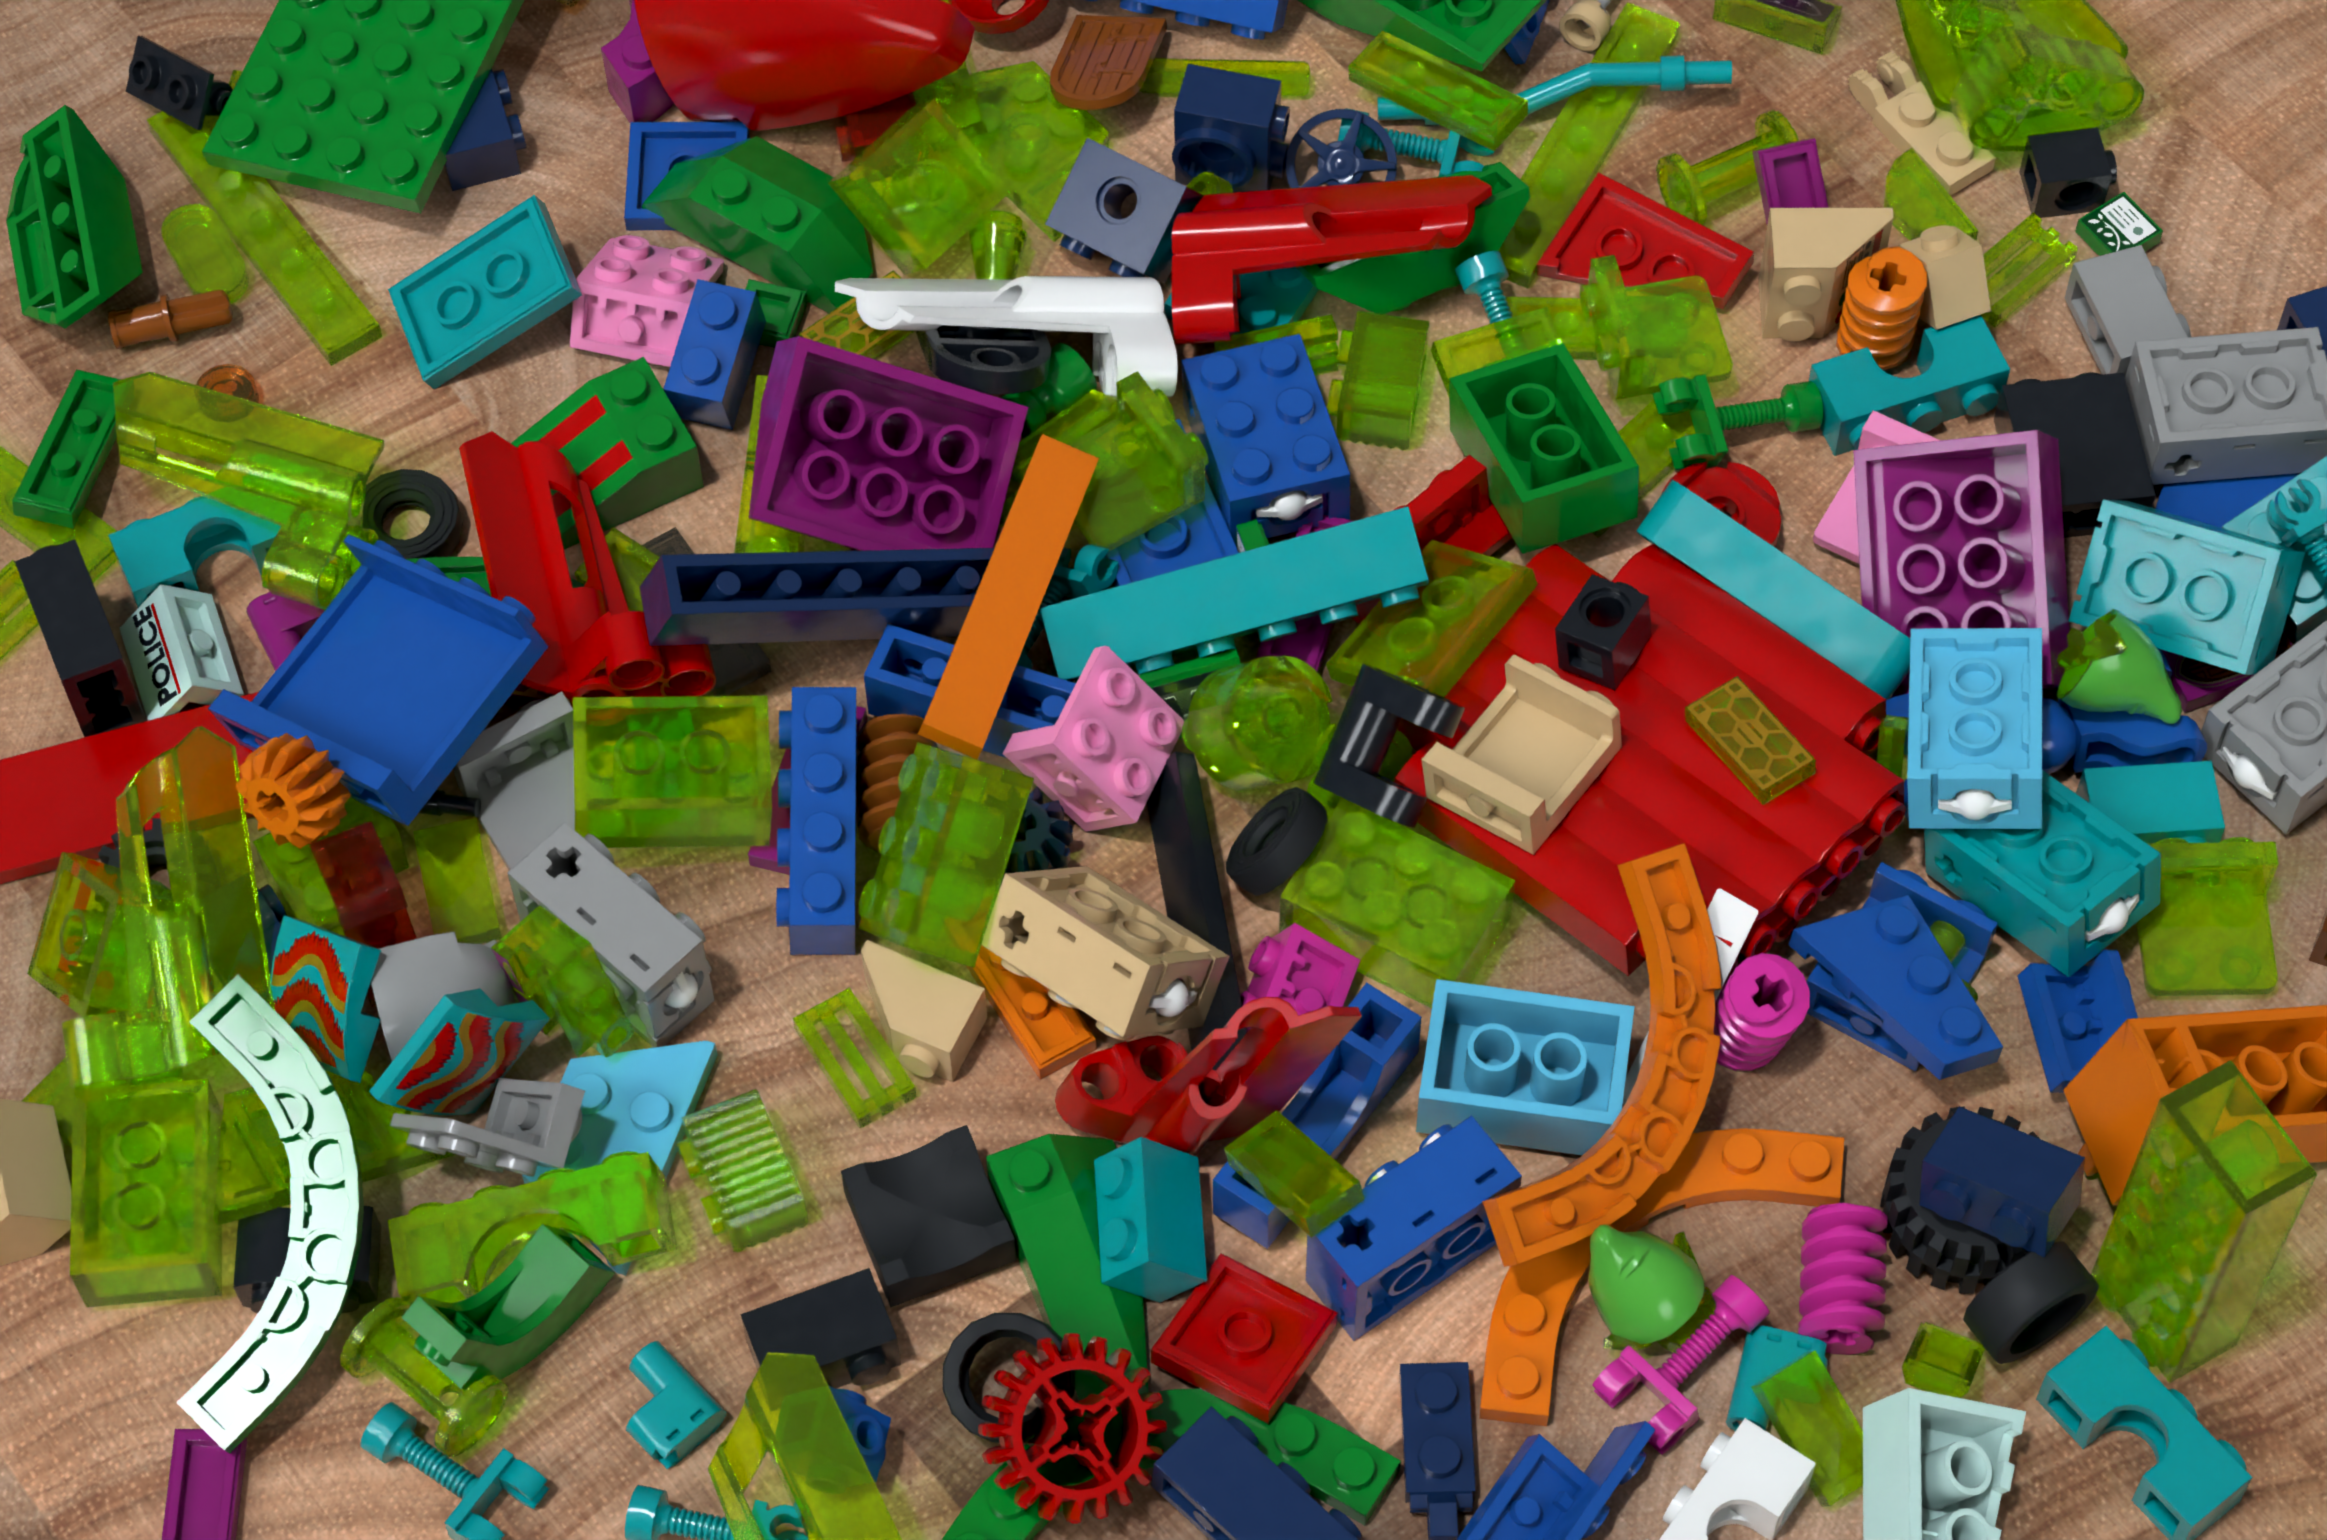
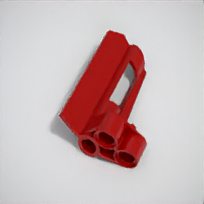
M493 431L466 441L459 447L491 597L502 601L505 596H509L526 606L536 618L532 626L549 646L520 684L554 695L562 691L565 697L569 698L575 712L583 717L594 720L615 718L624 713L627 708H644L693 700L713 689L716 685V674L708 644L649 645L644 612L629 611L588 484L577 478L571 462L560 451L551 445L539 441H527L516 447ZM550 489L560 492L570 501L588 576L584 587H572Z
M1261 997L1249 1001L1239 1008L1223 1028L1214 1029L1189 1054L1180 1042L1176 1044L1169 1038L1156 1035L1130 1042L1124 1041L1114 1044L1111 1048L1086 1055L1079 1059L1057 1089L1055 1097L1056 1108L1063 1121L1083 1132L1123 1143H1129L1139 1137H1143L1196 1156L1207 1142L1232 1138L1249 1133L1251 1130L1255 1131L1265 1128L1359 1021L1362 1015L1358 1007L1327 1006L1298 1015L1292 1005L1281 998ZM1251 1027L1217 1070H1213L1212 1068L1220 1058L1224 1056L1238 1039V1030ZM1141 1064L1154 1068L1161 1076V1081L1149 1078L1142 1070ZM1082 1082L1091 1083L1099 1088L1104 1099L1100 1100L1090 1096L1083 1088Z

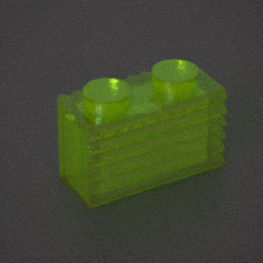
M1357 311L1354 331L1342 330L1337 365L1346 366L1344 380L1332 379L1327 405L1329 415L1337 416V438L1343 442L1349 439L1353 443L1361 441L1365 445L1374 443L1378 447L1386 445L1390 449L1397 446L1402 451L1409 448L1428 352L1430 321Z
M757 1089L682 1117L686 1139L677 1142L676 1146L689 1179L693 1180L702 1176L710 1194L701 1198L700 1203L713 1236L726 1232L733 1251L741 1252L746 1247H754L758 1242H767L771 1237H779L784 1232H792L796 1227L803 1228L809 1223L804 1196Z

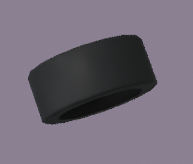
M2064 1241L2054 1242L2045 1258L2034 1252H2029L1994 1277L1968 1305L1963 1321L1997 1363L2013 1362L2032 1353L2066 1329L2093 1301L2099 1284Z
M993 1313L971 1322L953 1340L943 1363L942 1390L952 1415L970 1433L995 1443H999V1437L992 1438L978 1433L979 1424L984 1422L998 1423V1417L986 1413L975 1401L970 1389V1367L976 1354L987 1343L1002 1337H1018L1032 1343L1036 1348L1038 1339L1049 1337L1056 1344L1061 1355L1063 1339L1049 1324L1022 1313ZM1075 1370L1066 1371L1050 1378L1058 1389L1065 1390L1071 1399L1073 1398L1075 1393ZM1038 1406L1031 1413L1023 1416V1443L1032 1440L1040 1431L1042 1414Z

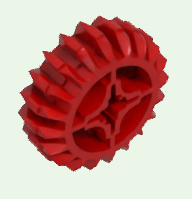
M1066 1333L1062 1340L1061 1355L1051 1338H1040L1037 1340V1353L1040 1362L1037 1363L1033 1356L1025 1350L1016 1351L1013 1354L1014 1363L1022 1374L1017 1378L1012 1373L998 1370L994 1375V1380L998 1385L1008 1390L1004 1399L991 1395L983 1397L982 1405L987 1409L999 1411L998 1423L984 1422L979 1424L978 1433L992 1438L999 1437L1000 1445L983 1452V1460L987 1464H1000L1007 1461L1008 1466L998 1473L994 1480L998 1488L1005 1490L1022 1481L1015 1493L1014 1504L1026 1509L1040 1496L1038 1503V1516L1040 1518L1053 1520L1062 1504L1066 1521L1072 1524H1079L1084 1515L1085 1501L1089 1511L1095 1518L1104 1519L1108 1517L1109 1505L1106 1494L1109 1493L1112 1499L1119 1505L1128 1506L1133 1502L1130 1490L1125 1485L1127 1479L1129 1478L1131 1481L1143 1486H1148L1152 1480L1150 1474L1138 1466L1142 1457L1158 1460L1163 1455V1450L1159 1447L1147 1445L1148 1433L1161 1434L1166 1432L1167 1423L1163 1420L1147 1419L1146 1413L1147 1410L1162 1404V1396L1158 1392H1146L1139 1395L1138 1390L1148 1382L1151 1377L1150 1372L1147 1368L1139 1367L1124 1375L1131 1360V1352L1124 1348H1118L1106 1360L1108 1346L1105 1338L1093 1336L1083 1354V1344L1080 1335L1077 1333ZM1082 1369L1096 1375L1107 1384L1108 1387L1098 1395L1090 1394L1086 1398L1075 1402L1068 1396L1065 1390L1058 1389L1050 1378L1066 1371ZM1035 1394L1037 1397L1034 1401L1041 1411L1042 1425L1037 1435L1028 1442L1030 1448L1025 1451L1022 1440V1420L1026 1406L1032 1395ZM1120 1406L1123 1419L1122 1438L1117 1453L1110 1462L1109 1459L1112 1455L1104 1443V1431L1107 1423L1118 1414L1116 1408ZM1061 1409L1067 1410L1069 1415L1082 1417L1084 1412L1088 1413L1084 1416V1421L1077 1428L1082 1437L1080 1441L1084 1447L1079 1446L1077 1441L1063 1439L1062 1443H1058L1062 1440L1061 1435L1068 1429L1067 1423L1063 1419L1065 1414ZM1071 1454L1080 1465L1089 1468L1094 1478L1076 1485L1061 1486L1045 1479L1037 1469L1047 1461L1055 1463L1060 1458Z

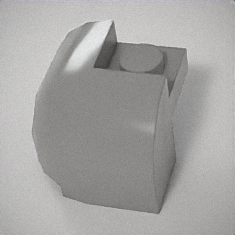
M449 932L379 948L381 952L371 985L391 1061L395 1059L445 994L481 988L498 1007L518 1003L513 991L514 986L511 985L492 951L493 949L506 959L504 950L495 939L484 945L458 943L455 932ZM503 961L504 969L511 978L508 964Z

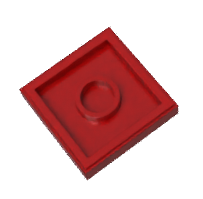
M1220 1253L1207 1271V1281L1196 1286L1152 1347L1151 1363L1269 1424L1337 1326L1338 1312Z

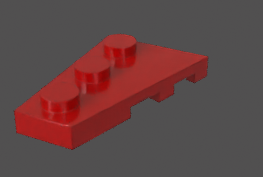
M1598 172L1536 266L1537 276L1724 309L1754 263V251Z

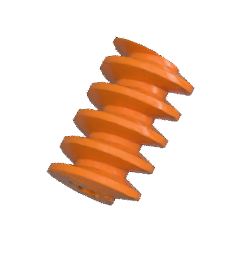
M1898 246L1883 248L1853 266L1848 275V286L1845 290V300L1837 331L1836 346L1841 355L1868 347L1875 362L1882 370L1900 366L1911 357V349L1913 348L1914 336L1917 331V322L1920 318V310L1927 286V272L1923 263L1912 252Z

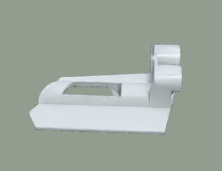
M1024 276L1014 280L847 278L835 282V292L856 297L857 311L861 319L874 329L927 331L937 329L942 325L1035 329L1050 332L1093 333L1094 376H1099L1103 395H1113L1116 397H1172L1176 390L1178 373L1176 348L1167 318L1163 313L1164 298L1161 286L1152 277Z

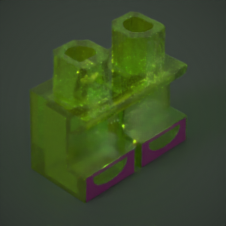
M537 906L491 947L498 963L513 986L514 994L519 1003L533 1000L550 1018L541 1029V1032L546 1035L557 1024H560L574 1054L578 1058L590 1047H593L605 1057H609L633 1036L635 1031L629 1018L625 1016L626 1014L615 994V990L606 976L591 943L542 906Z

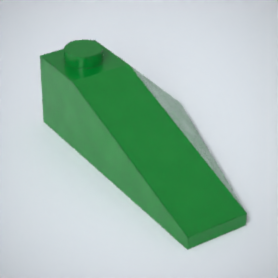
M1046 1134L986 1156L988 1181L1014 1236L1016 1256L1044 1323L1049 1324L1062 1339L1066 1333L1079 1334L1083 1344V1354L1093 1336L1102 1337L1107 1340L1106 1360L1118 1348L1127 1349L1131 1352L1132 1356L1124 1375L1139 1367L1147 1368L1143 1297L1101 1283L1094 1159L1117 1149L1114 1141L1102 1138ZM1082 1369L1075 1370L1074 1396L1077 1402L1090 1394L1098 1395L1108 1387L1096 1375ZM1148 1382L1138 1390L1139 1394L1149 1392Z

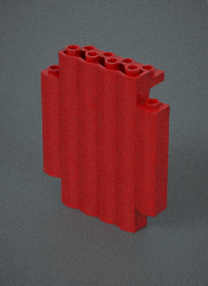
M1554 544L1535 555L1513 582L1490 595L1469 621L1449 632L1427 659L1414 665L1402 674L1401 678L1465 707V710L1453 738L1435 733L1403 718L1401 719L1395 735L1417 750V752L1396 775L1395 781L1426 796L1422 758L1436 742L1450 749L1456 746L1505 687V663L1512 655H1517L1532 664H1544L1555 671L1561 679L1586 692L1596 691L1604 695L1620 712L1622 747L1534 855L1428 798L1417 823L1627 976L1633 973L1646 960V955L1617 865L1685 843L1707 909L1717 889L1720 888L1756 908L1759 912L1725 981L1726 983L1735 968L1746 958L1761 953L1767 954L1774 941L1779 943L1788 938L1793 929L1796 928L1799 920L1803 919L1813 909L1817 900L1822 902L1828 899L1836 891L1841 880L1855 869L1860 859L1865 861L1871 858L1881 846L1884 838L1891 835L1903 820L1906 812V806L1904 805V780L1868 756L1881 745L1887 734L1886 699L1655 544L1649 545L1632 556L1611 581L1629 584L1640 593L1649 596L1652 636L1616 690L1563 670L1558 666L1555 628L1592 574L1606 580L1608 579ZM1736 678L1745 685L1813 758L1812 761L1764 790L1761 789L1687 708ZM1737 683L1729 686L1734 693L1742 689ZM1723 688L1703 701L1711 709L1727 708L1732 696ZM1750 697L1735 698L1731 707L1733 713L1740 720L1755 719L1760 709ZM1701 704L1693 708L1698 714L1706 710ZM1727 711L1712 712L1707 724L1716 734L1731 733L1736 721ZM1762 711L1759 721L1767 730H1780ZM1746 722V724L1762 740L1763 736L1753 727V725L1750 722ZM1738 727L1737 731L1748 741V743L1754 744ZM1770 733L1764 743V746L1772 755H1788L1793 745L1784 733ZM1732 736L1720 737L1738 755L1741 746ZM1751 747L1744 749L1740 760L1749 770L1765 769L1769 756L1760 747ZM1803 753L1794 757L1799 763L1807 759ZM1789 758L1773 759L1768 771L1778 779L1797 766ZM1766 774L1759 778L1763 785L1771 781ZM1716 936L1730 948L1733 945L1732 942Z

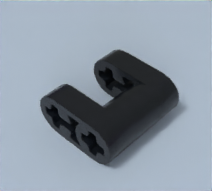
M1363 663L1313 783L1384 818L1415 828L1428 797L1379 774L1402 718L1435 733L1453 738L1465 707L1401 677Z

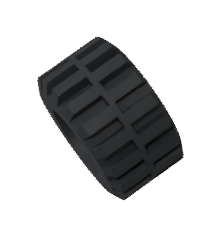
M1958 1107L1950 1108L1946 1120H1943L1935 1112L1924 1118L1921 1130L1913 1126L1904 1135L1901 1147H1896L1882 1192L1880 1207H1883V1212L1887 1215V1228L1883 1230V1233H1892L1889 1248L1896 1258L1907 1254L1909 1260L1906 1269L1917 1278L1923 1271L1933 1275L1930 1285L1945 1290L1948 1281L1959 1284V1293L1974 1294L1977 1283H1984L1986 1286L1999 1273L2030 1251L2007 1245L1997 1237L1961 1222L1945 1219L1934 1211L1919 1205L1922 1160L1958 1109ZM1979 1107L1977 1114L1992 1119L1994 1110ZM2009 1115L2004 1123L1997 1121L2019 1130L2021 1124L2020 1121ZM2033 1131L2029 1133V1135L2039 1138Z

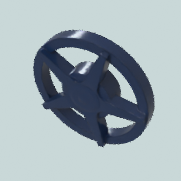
M1329 110L1309 119L1295 133L1286 156V175L1290 188L1316 187L1324 184L1327 186L1357 184L1362 180L1365 172L1387 171L1385 181H1395L1397 175V156L1388 133L1373 118L1354 110ZM1329 121H1353L1343 141H1335L1326 145L1309 134L1319 125ZM1361 124L1370 128L1380 138L1385 147L1388 162L1364 159L1361 150L1356 146ZM1304 140L1319 155L1317 162L1318 172L1300 187L1296 178L1295 161L1298 149Z

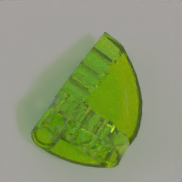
M1895 0L1907 44L1932 104L1942 111L1953 113L1970 141L1978 148L2001 152H2024L2027 137L2030 135L2098 127L2099 132L2134 114L2142 104L2144 88L2125 62L2128 55L2127 44L2086 0Z

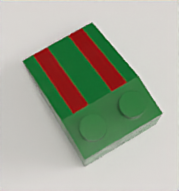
M644 357L589 380L511 443L518 447L527 441H539L551 445L560 451L571 462L577 478L587 482L603 532L704 487L697 446ZM550 489L565 550L580 543L569 499L560 492Z

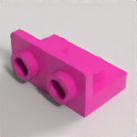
M1294 923L1272 938L1269 936L1264 937L1254 950L1248 969L1254 975L1248 990L1240 994L1242 1006L1249 1001L1261 997H1278L1289 1002L1298 1015L1327 1006L1343 1007L1360 959Z

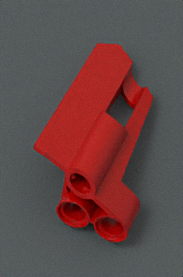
M1472 175L1204 195L1192 212L1177 214L1172 228V321L1176 345L1232 341L1233 332H1240L1237 300L1241 299L1239 274L1457 247L1465 241L1471 232L1475 219V207L1492 196V186Z

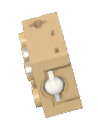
M1087 866L1005 873L980 941L982 946L1002 958L1001 965L1006 970L1019 976L1033 978L1049 989L1048 995L1055 1002L1082 1010L1097 1020L1096 1027L1101 1032L1121 1040H1131L1134 1036L1151 1033L1168 1035L1172 1034L1174 1030L1203 1026L1230 957Z

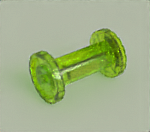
M1769 110L1756 118V138L1692 166L1681 155L1676 153L1660 158L1656 166L1657 181L1666 206L1704 225L1707 219L1706 203L1758 181L1752 151L1799 141L1794 128L1779 111Z
M401 1297L386 1299L374 1307L371 1312H368L351 1332L340 1355V1365L354 1378L364 1377L378 1370L440 1422L435 1433V1446L448 1457L458 1456L474 1446L496 1422L508 1399V1386L495 1375H490L474 1382L467 1389H460L414 1347L417 1337L410 1332L411 1326L401 1318L411 1305ZM456 1392L459 1397L451 1406L445 1405L440 1400L444 1394Z

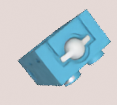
M2042 628L1911 629L1907 770L1909 828L2042 829Z

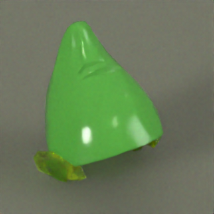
M2112 608L2105 615L2096 619L2084 631L2071 628L2067 635L2068 647L2058 654L2057 659L2058 666L2064 669L2057 693L2059 699L2071 707L2089 712L2126 711L2129 714L2137 713L2162 720L2166 724L2177 723L2182 713L2179 696L2166 671L2161 653L2136 624L2121 612Z
M1600 1225L1594 1230L1590 1237L1591 1258L1588 1281L1599 1315L1611 1332L1609 1336L1604 1338L1603 1349L1624 1350L1629 1345L1634 1350L1639 1351L1653 1345L1652 1342L1664 1339L1675 1333L1696 1312L1704 1293V1279L1684 1231L1675 1234L1673 1243H1670L1654 1234L1642 1231L1622 1232L1609 1225Z

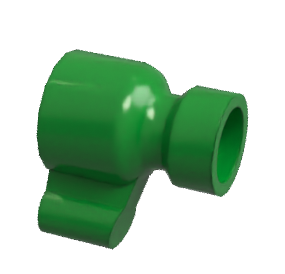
M1059 342L1051 347L1049 375L1045 383L1030 391L1005 394L1001 399L1028 407L1021 435L1030 438L1046 424L1047 414L1052 412L1061 415L1070 412L1096 390L1097 383L1092 370L1085 360L1070 346Z

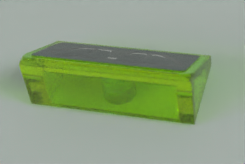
M1715 0L1713 19L1822 55L1839 19L1842 7L1823 0Z

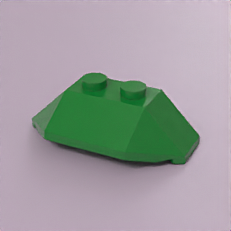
M66 105L22 136L20 153L24 157L14 178L6 219L22 314L32 320L64 329L109 299L143 273L125 178L74 109Z
M758 136L676 163L642 204V209H647L663 217L666 225L779 286L806 291L807 302L829 314L855 298L835 292L836 281L847 278H874L856 189ZM853 303L839 313L846 314ZM834 315V317H836V318H838V319H840V320H841L842 317H843V316Z
M1501 162L1485 165L1482 171H1460L1434 177L1472 175L1492 186V196L1475 207V219L1471 232L1465 241L1457 247L1298 266L1296 268L1317 289L1382 316L1391 311L1403 310L1418 299L1439 290L1460 285L1455 269L1464 261L1481 253L1499 251L1531 197L1529 186Z

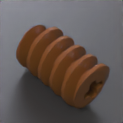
M887 714L875 717L864 724L858 733V745L861 751L858 755V767L861 773L858 778V789L861 795L858 800V811L861 817L858 823L859 839L866 847L875 852L892 857L910 858L924 856L935 851L939 846V834L934 830L939 823V813L933 807L939 801L938 788L933 785L939 778L938 766L933 763L938 757V744L918 735L924 720L919 716Z

